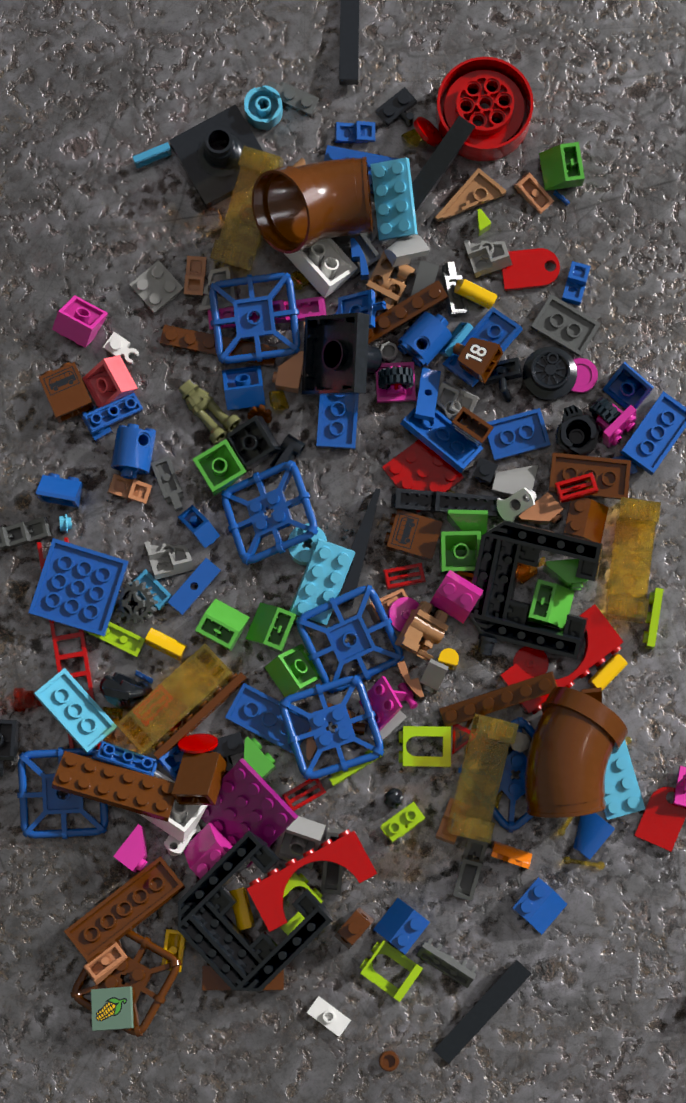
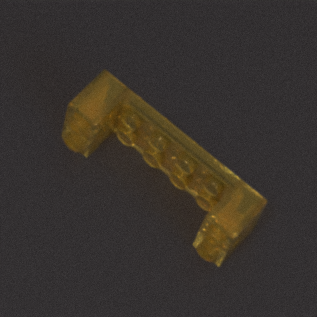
M247 146L243 147L238 163L241 169L219 240L215 239L210 255L213 261L251 271L261 238V233L255 223L252 211L253 187L261 174L283 166L284 160L282 157Z
M621 497L618 502L604 612L605 618L644 623L647 619L649 605L647 592L655 527L659 522L661 502Z
M205 643L116 725L138 750L146 756L159 744V740L212 691L228 682L233 673Z
M475 713L447 827L449 833L487 843L491 842L495 823L491 820L510 743H515L519 724Z

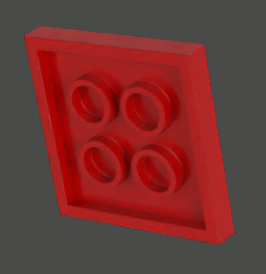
M419 439L382 467L394 485L401 489L448 492L464 479L461 473ZM415 510V512H416L417 514L422 511V510Z

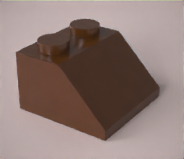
M585 497L570 500L563 534L601 543L609 507Z

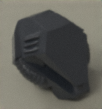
M575 405L564 408L562 422L556 429V443L568 454L588 456L596 447L600 430L593 417L589 414H583L582 410Z
M115 672L113 676H104L100 682V691L103 697L121 710L132 709L148 699V694L154 692L146 681L138 682L118 672Z

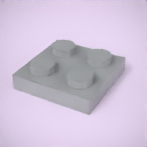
M159 260L129 284L154 314L184 291L181 284Z

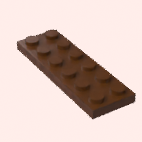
M67 751L63 753L52 782L53 789L166 822L169 820L175 803V798L171 794L174 782Z
M160 856L64 932L89 964L185 889V886Z

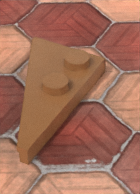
M478 168L437 214L435 220L438 222L502 197L507 191Z

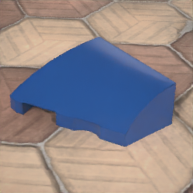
M596 813L580 816L573 848L587 860H590L615 828Z

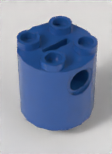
M424 311L400 337L397 348L406 355L407 353L411 356V361L420 368L422 365L428 366L453 337L447 328L449 325L448 321L440 314L433 316ZM416 343L421 345V350L417 347Z
M128 423L127 426L119 425L111 468L120 471L121 477L135 480L137 475L149 474L156 430L145 428V430L139 429V425Z

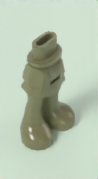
M187 380L179 387L178 390L183 395L182 399L185 400L189 410H192L193 414L209 429L211 433L209 439L213 444L223 440L227 434L226 431L228 433L231 432L240 423L241 419L237 415L228 416L215 403L214 398L209 396L208 392L199 388L197 384L194 385L190 380ZM207 409H209L212 412V414L219 420V422L223 425L226 431L220 426H218L214 422V420L207 414Z

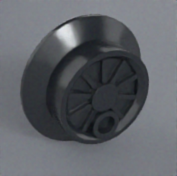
M556 347L537 349L529 355L523 366V380L527 389L536 397L545 400H555L567 395L574 387L577 379V367L573 358L564 350Z

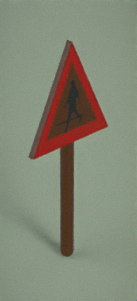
M473 719L468 720L465 727L459 724L453 725L452 755L475 739V732L468 729Z

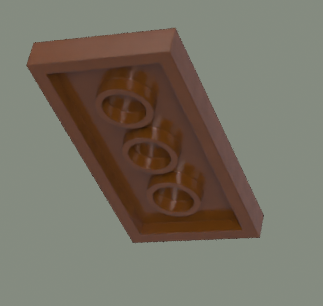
M552 453L548 492L557 493L555 483L593 472L599 491L598 493L588 495L589 497L627 500L631 460ZM589 479V480H585V481L578 482V483H575V484H571V485H568V486H564V487H561V490L567 489V488H570V487H573V486H576V485H581V484H584V483H588V482H591V480ZM592 486V487L585 488V489H581V490H578V491H574V492H571V493H567V494H572V493H576V492L583 491V490H586V489H590V488H593V486Z

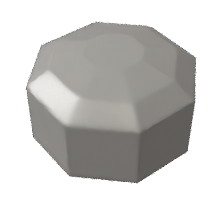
M388 341L380 347L382 360L390 362L396 359L398 354L396 344Z
M517 732L511 735L509 744L513 750L522 752L528 749L530 741L526 734Z

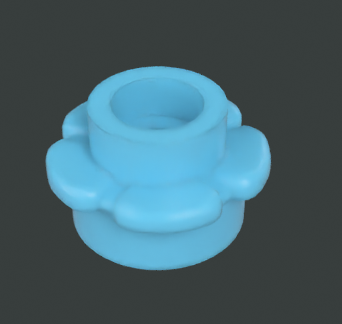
M65 514V516H59L60 532L66 531L68 533V529H72L71 517L67 518V514Z

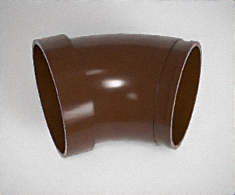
M367 157L328 160L297 167L282 166L261 174L256 180L252 191V211L255 223L266 242L277 251L290 254L309 248L320 240L361 233H373Z
M555 687L542 706L543 714L533 734L528 752L525 774L527 813L536 817L564 818L602 811L606 808L604 796L605 774L611 754H615L626 738L628 734L627 727L618 715L593 697L575 689Z

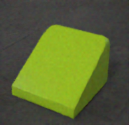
M479 208L476 217L478 236H481L490 229L491 221L482 209Z

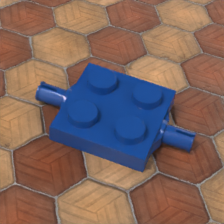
M370 289L339 297L338 308L335 314H370L369 329L375 328L376 311L386 309L387 305L385 301L375 303V291Z

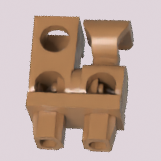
M383 251L366 284V290L372 289L375 291V299L377 296L383 298L387 305L384 310L387 311L399 303L407 288V285H405L407 277L409 275L414 276L416 269L407 264L399 266L396 279L391 278L397 267H392Z
M421 601L417 609L411 610L410 616L395 644L429 662L434 657L428 654L427 650L432 649L433 644H439L443 639L445 631L449 627L445 624L448 614L437 610L433 617L429 615L433 607L432 604Z

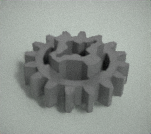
M136 580L133 583L130 581L126 583V586L120 587L122 592H119V599L116 601V604H119L120 607L116 610L123 612L120 616L121 618L127 616V622L133 620L134 624H137L140 621L143 623L153 617L152 613L157 611L153 605L157 604L158 601L153 599L157 594H151V586L146 588V582L139 584V580Z

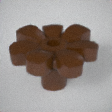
M262 404L258 408L255 406L251 407L250 412L247 414L248 419L257 415L262 416L268 424L272 421L271 410H265V406Z

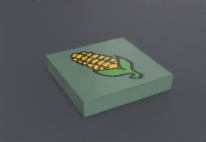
M131 986L91 989L92 1031L134 1028Z

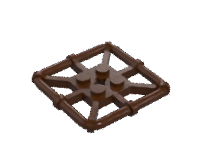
M131 930L125 936L141 945L134 959L128 956L100 984L80 990L88 976L83 967L70 994L71 998H74L78 1004L92 1012L91 1001L82 997L90 994L91 989L131 986L134 1028L122 1030L128 1034L140 1037L148 1029L161 1004L165 1003V997L176 979L182 964L181 960H178L174 954L151 942L149 937L144 938ZM119 939L117 941V944L123 950L121 940ZM147 949L168 960L169 963L149 969L141 964L140 961ZM171 969L158 994L146 988L153 974ZM128 973L131 981L130 983L126 982L123 984L122 977ZM142 993H145L155 1000L142 1023H140L136 1003Z

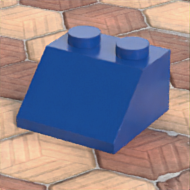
M261 365L222 370L227 410H240L241 408L253 406L258 408L260 404L266 405Z
M49 473L48 476H42L36 490V495L42 502L79 508L83 484L75 477L63 479L58 474Z
M537 877L511 909L542 935L567 906V903L543 880Z
M397 898L373 930L403 954H406L430 922L401 899Z

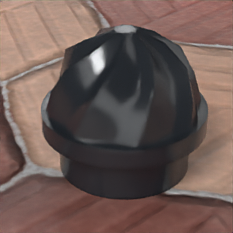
M392 788L384 795L385 799L383 802L390 807L398 809L399 805L403 803V794L398 788Z

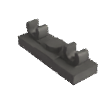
M432 938L424 942L416 956L468 988L477 975L474 973L476 966L474 965L469 970L465 967L467 960L460 964L453 956L440 951L442 944H439L437 948L431 945Z

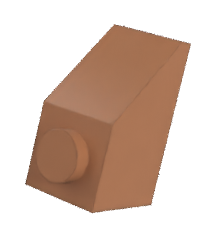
M300 351L278 366V372H274L272 379L276 390L299 393L304 351Z
M547 492L535 502V505L519 515L517 520L520 523L528 521L530 524L548 525L552 521L554 524L562 517L563 508Z

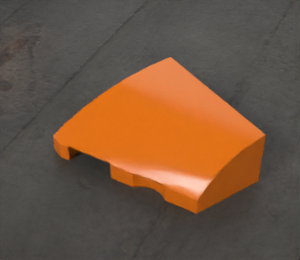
M494 841L491 857L529 869L532 853Z

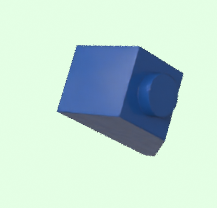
M193 505L178 516L179 520L204 548L213 544L220 537L209 520Z

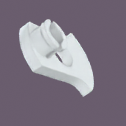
M523 488L507 499L497 498V509L500 516L505 521L514 522L517 515L535 505L536 493L533 490ZM513 499H517L520 502L519 510L513 509L511 505Z
M199 824L196 825L184 843H181L171 835L168 836L164 846L171 856L182 854L193 836L201 831ZM175 846L177 849L173 850L170 847Z

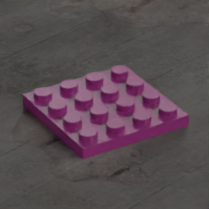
M242 758L222 778L216 804L208 805L201 819L206 824L211 822L233 846L248 831H251L270 847L299 816ZM251 861L246 867H250L253 862Z

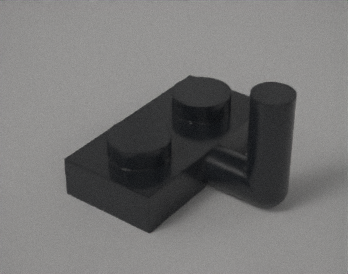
M404 87L377 108L375 113L387 127L399 117L408 126H412L414 114L406 112L417 104V100Z
M519 358L498 361L484 384L485 386L499 382V390L505 402L512 400L506 381L522 377Z
M240 732L217 738L218 746L211 751L205 752L220 753L227 763V772L233 768L231 756L244 752V743Z

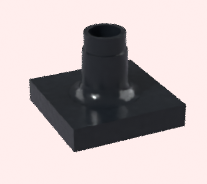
M236 104L169 140L172 150L206 209L249 187L256 182L261 174L273 169ZM218 145H225V146H227V147H226L225 149H223V150H214V149H212V148H214L215 146H218Z
M346 313L305 317L302 395L366 394L367 373L373 374L377 372L382 363L381 351L377 347L368 345L370 314Z

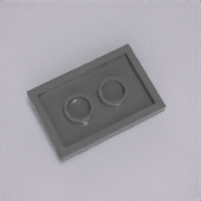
M551 294L531 325V329L581 357L601 323Z

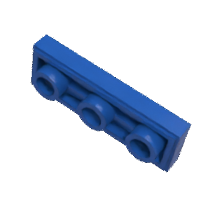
M422 367L414 418L433 422L441 371Z
M132 393L84 414L82 419L90 434H93L142 412L143 408L135 393Z
M205 558L170 598L168 604L183 616L218 576L221 570L209 559ZM193 584L198 585V588L196 590L191 589V586Z
M105 741L101 742L95 758L98 761L154 776L159 762L156 759Z

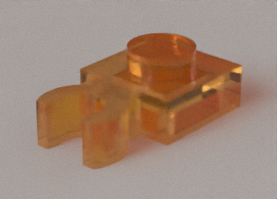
M542 557L540 559L538 567H541L545 564V557ZM520 563L517 579L524 584L538 573L537 567Z

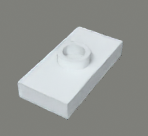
M320 996L317 997L307 1011L310 1016L339 1037L351 1021Z

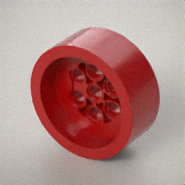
M476 57L458 64L445 76L438 91L436 124L442 139L458 116H462L471 124L479 120L483 124L481 126L474 125L475 129L458 155L466 159L483 162L497 160L509 155L519 147L529 130L534 103L531 87L525 76L515 66L498 58ZM493 86L496 88V91L491 92L487 88ZM475 89L477 93L470 94L468 90ZM506 101L508 105L502 106L499 102ZM486 103L489 105V108L483 109L480 105ZM468 106L471 110L466 112L461 107ZM499 118L502 122L494 123L492 119Z

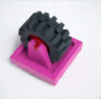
M414 362L381 363L379 370L375 372L377 403L416 401Z
M600 397L589 407L591 415L595 417L594 419L597 424L604 430L603 444L608 449L612 445L616 446L621 441V436L626 431L630 432L636 425L637 410L632 405L623 412L615 404L609 403L607 399Z

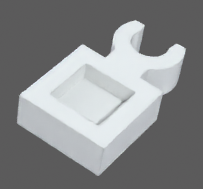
M113 332L103 346V349L113 356L123 355L129 364H133V360L129 358L130 354L139 356V352L136 349L128 348L130 342L116 332Z

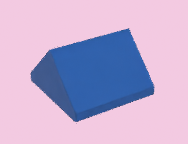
M624 362L602 390L626 410L630 405L637 409L651 394L654 386Z

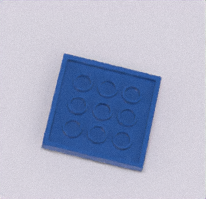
M53 538L28 613L105 637L129 561Z

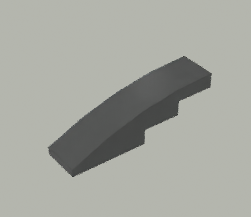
M41 517L29 522H20L8 527H0V551L50 537L51 533L47 517Z

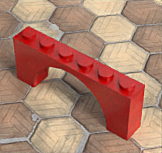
M595 604L580 615L581 617L588 618L583 658L571 674L564 678L556 679L558 687L570 688L575 684L573 682L574 679L578 676L582 679L590 673L589 668L595 664L598 667L606 661L604 657L607 654L611 653L614 655L622 649L620 645L624 641ZM517 663L499 676L505 686L533 677L523 671ZM549 694L519 704L527 714L530 712L536 714L542 709L541 704L546 701Z
M348 829L338 835L340 838L332 842L329 839L320 844L321 849L317 851L311 849L303 853L304 858L299 861L294 858L285 863L286 868L280 871L276 868L268 872V877L262 881L259 877L249 883L250 887L247 888V891L269 932L288 923L283 908L284 891L289 879L301 867L317 861L333 862L349 870L359 884L377 875L355 831L350 832Z

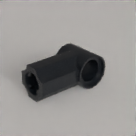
M288 434L280 446L282 450L277 453L270 467L272 468L290 460L294 461L295 458L299 457L306 444Z

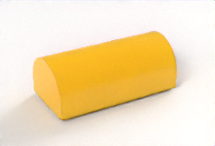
M459 279L454 289L456 294L487 309H490L497 299V294L466 279Z
M153 628L150 629L145 638L146 645L178 661H181L187 649V645Z
M446 648L439 654L437 662L448 666L450 670H456L459 661L458 653L454 649Z
M614 654L589 679L588 683L593 688L601 687L603 691L628 665L627 661L620 654Z
M246 888L229 891L238 901L233 906L238 929L241 931L255 927Z
M166 929L164 949L174 954L178 960H181L182 965L179 972H182L186 939L178 930ZM162 958L161 965L169 963L168 960Z

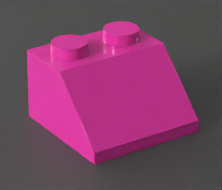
M74 295L58 311L52 330L86 348L94 340L108 313Z
M449 570L430 604L464 624L484 590Z
M209 822L188 843L183 852L189 868L201 879L233 845Z
M139 824L113 856L133 872H137V870L142 871L148 863L146 861L148 850L145 828Z

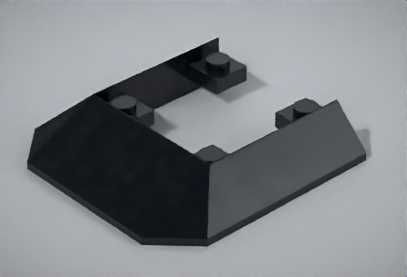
M511 521L502 522L481 537L472 583L484 591L470 612L469 617L482 636L578 659L585 638L588 618L568 614L564 630L528 622L530 604L513 600L520 563L538 567L541 552L544 550L579 559L576 577L596 581L600 561L602 560L603 544Z
M248 831L178 901V931L232 990L262 991L333 921L324 903L321 904L308 889L292 903L305 919L279 945L266 932H263L251 943L226 916V913L238 901L225 887L251 861L263 874H266L280 860L267 846L268 844L251 831Z

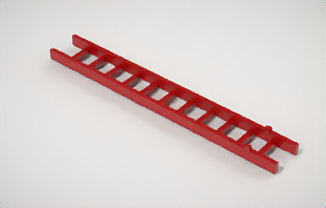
M65 537L64 542L70 543L69 538ZM37 542L42 572L46 558H44L42 543ZM49 620L58 673L62 670L61 660L83 657L85 671L70 674L73 678L87 676L89 690L85 691L95 701L84 631L79 629L77 633L57 636L55 622ZM75 638L81 639L82 651L60 655L58 641ZM68 734L70 749L75 748L74 739Z

